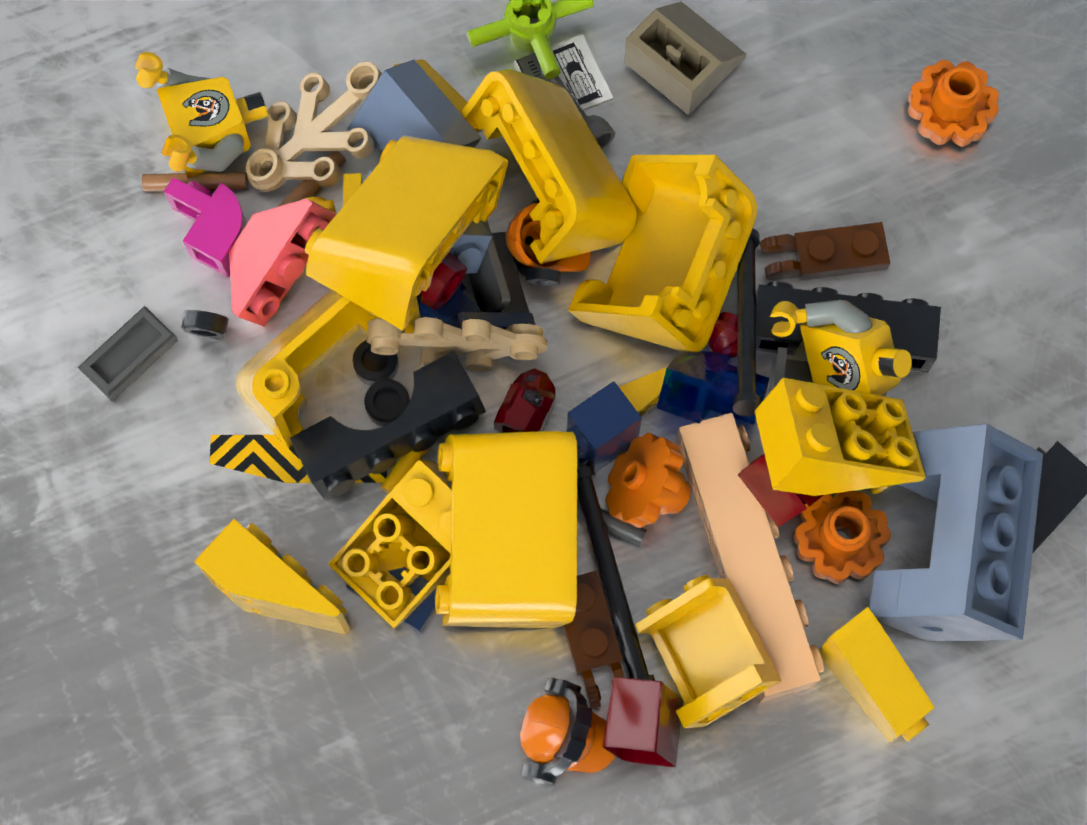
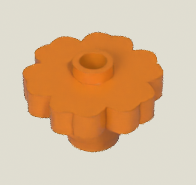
M940 60L935 65L925 67L919 82L912 85L908 95V115L915 120H921L918 126L919 133L926 138H930L935 144L943 145L951 139L956 145L963 147L970 144L971 141L980 140L987 129V124L994 121L999 111L997 103L999 93L995 88L986 86L988 81L987 73L980 68H976L971 62L964 61L955 67L948 60Z
M646 433L642 437L632 440L628 453H622L616 458L614 466L608 475V483L612 488L605 499L612 517L637 528H642L647 524L655 523L660 514H677L684 509L690 498L691 487L689 482L685 480L684 475L679 472L683 465L684 457L676 443L664 437Z
M855 491L840 492L835 497L831 494H826L810 507L805 504L807 509L800 513L802 524L796 528L793 533V539L797 545L798 558L802 561L813 562L812 569L817 578L828 579L834 584L843 583L849 575L855 579L863 580L882 564L884 553L881 548L891 539V532L887 526L886 514L880 510H871V499L867 494L856 493ZM837 531L844 532L848 539L841 537Z

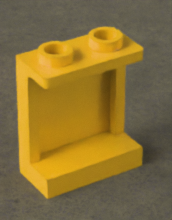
M709 575L699 576L685 584L683 587L685 593L676 599H664L653 604L646 610L648 616L635 624L639 634H650L680 692L685 705L676 710V713L684 728L705 727L782 681L730 579L710 578Z

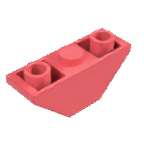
M303 199L253 214L229 251L232 312L239 318L265 327L270 318L278 311L281 301L295 280L304 271L309 255L305 253V247L309 238L316 229L324 230L336 216V213L309 199Z

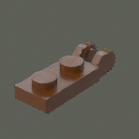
M883 222L798 232L794 236L790 234L774 235L764 238L760 242L761 252L764 254L773 255L795 252L796 261L774 262L764 268L766 279L772 281L800 278L801 281L888 269L891 263Z
M596 570L577 575L575 616L571 623L563 625L576 675L581 676L587 701L592 709L601 707V694L598 685L595 683L593 671L609 667L612 677L611 683H613V677H625L621 666L623 662L598 571Z

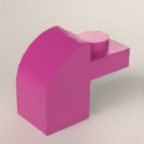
M173 177L164 190L166 198L173 210L195 221L183 239L190 257L229 277V251L247 225L237 197L222 183L219 184L212 195L208 189L197 182L189 181L186 184Z

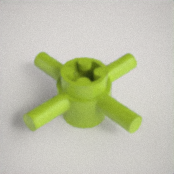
M510 0L505 10L504 19L466 31L470 46L473 48L510 35V40L516 48L524 52H535L545 78L552 79L561 73L549 43L555 30L556 20L594 7L593 0H558L551 3L550 0ZM531 18L539 20L537 23L530 24Z

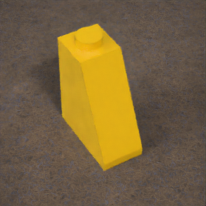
M868 607L833 633L819 649L823 662L889 743L900 735L908 742L930 725L924 716L935 708Z

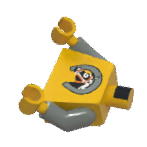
M150 52L141 53L135 63V68L139 71L136 76L139 86L151 88L156 82L159 83L160 88L156 90L172 135L166 138L161 153L165 157L171 156L168 162L170 168L176 172L185 170L187 178L207 170L215 172L225 171L241 153L248 151L251 147L245 124L269 117L261 92L235 99L230 83L225 77H198L170 68H165L162 71V60Z
M833 300L805 304V309H798L795 304L782 301L773 308L770 317L782 316L789 320V322L781 321L774 324L771 332L778 337L789 336L794 331L796 324L802 323L800 329L813 383L886 396L887 392L899 385L900 379L906 377L911 370L912 360L910 353L907 350L894 349L889 325L885 321L869 317L849 301Z

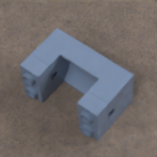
M989 424L913 432L926 478L920 482L898 485L937 503L930 567L875 571L870 594V610L879 622L925 641L1023 640L1043 453Z

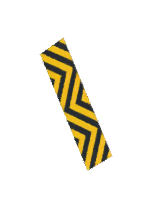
M211 435L209 462L211 465L282 483H311L294 446L292 445L288 449L276 435ZM387 471L379 474L370 473L355 481V483H383L387 478Z

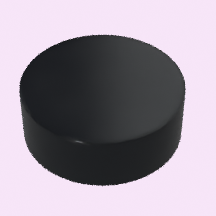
M186 310L183 312L181 328L184 332L192 335L222 338L227 334L229 318L207 311Z
M367 340L359 344L354 351L353 367L357 377L365 384L372 385L384 379L392 380L397 374L399 368L397 354L380 355L371 351V344Z
M391 379L380 380L372 384L364 398L368 417L372 422L382 427L398 418L410 402L407 389L400 382Z

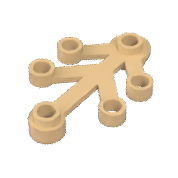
M371 62L356 64L351 68L346 78L348 90L317 117L318 105L328 97L330 86L318 73L306 75L300 83L302 96L298 115L284 101L276 102L268 109L269 117H267L269 124L264 148L255 151L246 163L249 183L261 192L274 191L285 180H315L322 187L335 185L340 179L341 170L331 158L324 156L316 159L314 162L294 160L304 151H349L355 158L359 159L371 154L375 143L374 139L365 129L357 127L349 132L328 131L362 101L366 100L382 75L381 71ZM319 84L318 88L315 91L311 92V89L315 85ZM286 112L284 118L278 121L279 116ZM295 125L293 138L283 145L285 131L290 130ZM364 138L363 143L355 147L356 142ZM330 167L329 172L321 177L322 172Z
M423 317L415 320L414 333H404L405 328L402 331L379 318L370 320L367 329V342L371 344V351L373 353L394 355L399 352V346H428V348L421 350V368L452 351H455L457 355L466 353L465 368L472 372L492 371L493 360L509 355L517 360H534L538 357V353L547 350L548 343L547 339L543 337V329L539 326L513 324L504 330L480 319L465 320L462 322V329L445 324L436 318Z

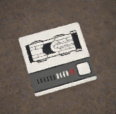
M583 35L575 36L551 46L561 70L558 76L582 110L613 98ZM535 53L513 62L516 71L552 82L541 75V66Z

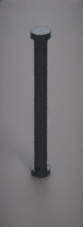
M754 228L751 231L737 267V395L733 398V411L740 416L746 417L754 416L756 408L761 404V398L756 394L755 249L760 244V234Z
M589 466L577 469V495L629 676L636 679L655 680L654 674L649 675L594 487L592 480L596 477L594 467Z

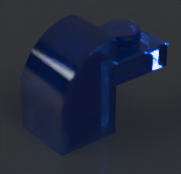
M709 351L685 352L678 355L666 368L656 409L699 424L710 410L723 415L733 413L735 419L752 425L757 422L755 415L748 417L740 416L733 411V398L737 395V367L730 364L731 356ZM756 373V394L760 396L762 403L770 378Z

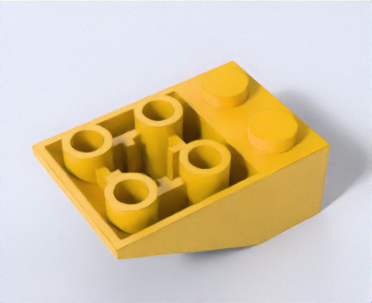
M782 378L755 410L773 490L818 496L920 482L926 478L903 399Z
M419 459L328 563L394 629L438 585H442L447 576L450 575L452 481H447L446 472H439L438 464L435 461ZM403 567L409 569L401 573L404 577L401 581L388 572ZM421 576L429 582L415 596L409 586Z
M233 519L194 561L209 581L245 612L347 634L351 630L344 617L348 611L342 606L343 602L323 584L317 589L311 586L313 581L306 575L307 570L288 553L280 559L276 555L279 551L271 544L272 540L252 522L244 528L238 521Z

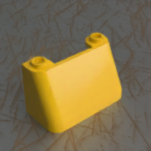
M512 69L490 72L460 113L477 133L485 130L483 133L487 140L504 137L540 202L532 210L530 216L533 221L540 220L541 233L540 238L534 240L530 247L539 263L543 264L622 244L635 227L637 218L635 205L632 203L568 91L558 84Z
M404 135L398 141L390 140L384 148L380 157V163L327 227L324 230L316 229L309 238L305 247V253L309 255L306 275L403 331L416 313V309L412 307L414 295L418 296L422 290L426 292L431 284L434 270L473 221L477 224L480 220L486 222L496 209L508 167V160L491 150Z
M632 155L624 173L622 185L637 211L635 227L623 242L607 284L598 279L583 281L577 288L568 311L581 322L678 351L699 352L705 348L710 339L757 216L755 196L717 155Z
M330 290L242 366L235 380L236 389L240 397L289 449L293 445L290 437L304 430L299 421L300 409L307 404V401L300 393V380L359 329L367 336L368 322L380 317L337 292ZM415 295L412 307L416 309V313L405 327L404 333H414L415 320L421 318L417 296Z
M538 431L449 435L445 439V443H440L438 449L439 472H446L447 481H452L450 575L447 576L444 585L437 586L435 594V609L437 614H442V626L554 629L571 623L575 616L577 604V440L574 432Z

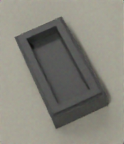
M144 306L81 363L78 368L112 402L170 349L178 339L173 332Z

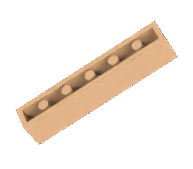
M733 413L679 427L676 442L680 453L684 457L683 464L719 576L723 579H730L782 680L758 695L760 703L815 687L820 681L818 673L824 672V666L817 646L815 644L809 646L804 628L809 626L804 604L801 599L794 601L789 583L794 582L789 559L786 555L779 556L774 540L779 538L778 527L738 476V473L749 465L745 452L750 451V442L745 427L743 425H736Z

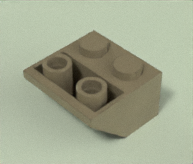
M681 1L656 8L626 38L624 63L687 115H690L746 58V53Z

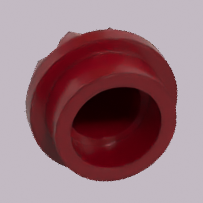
M729 312L719 314L708 341V347L719 358L737 357V315Z

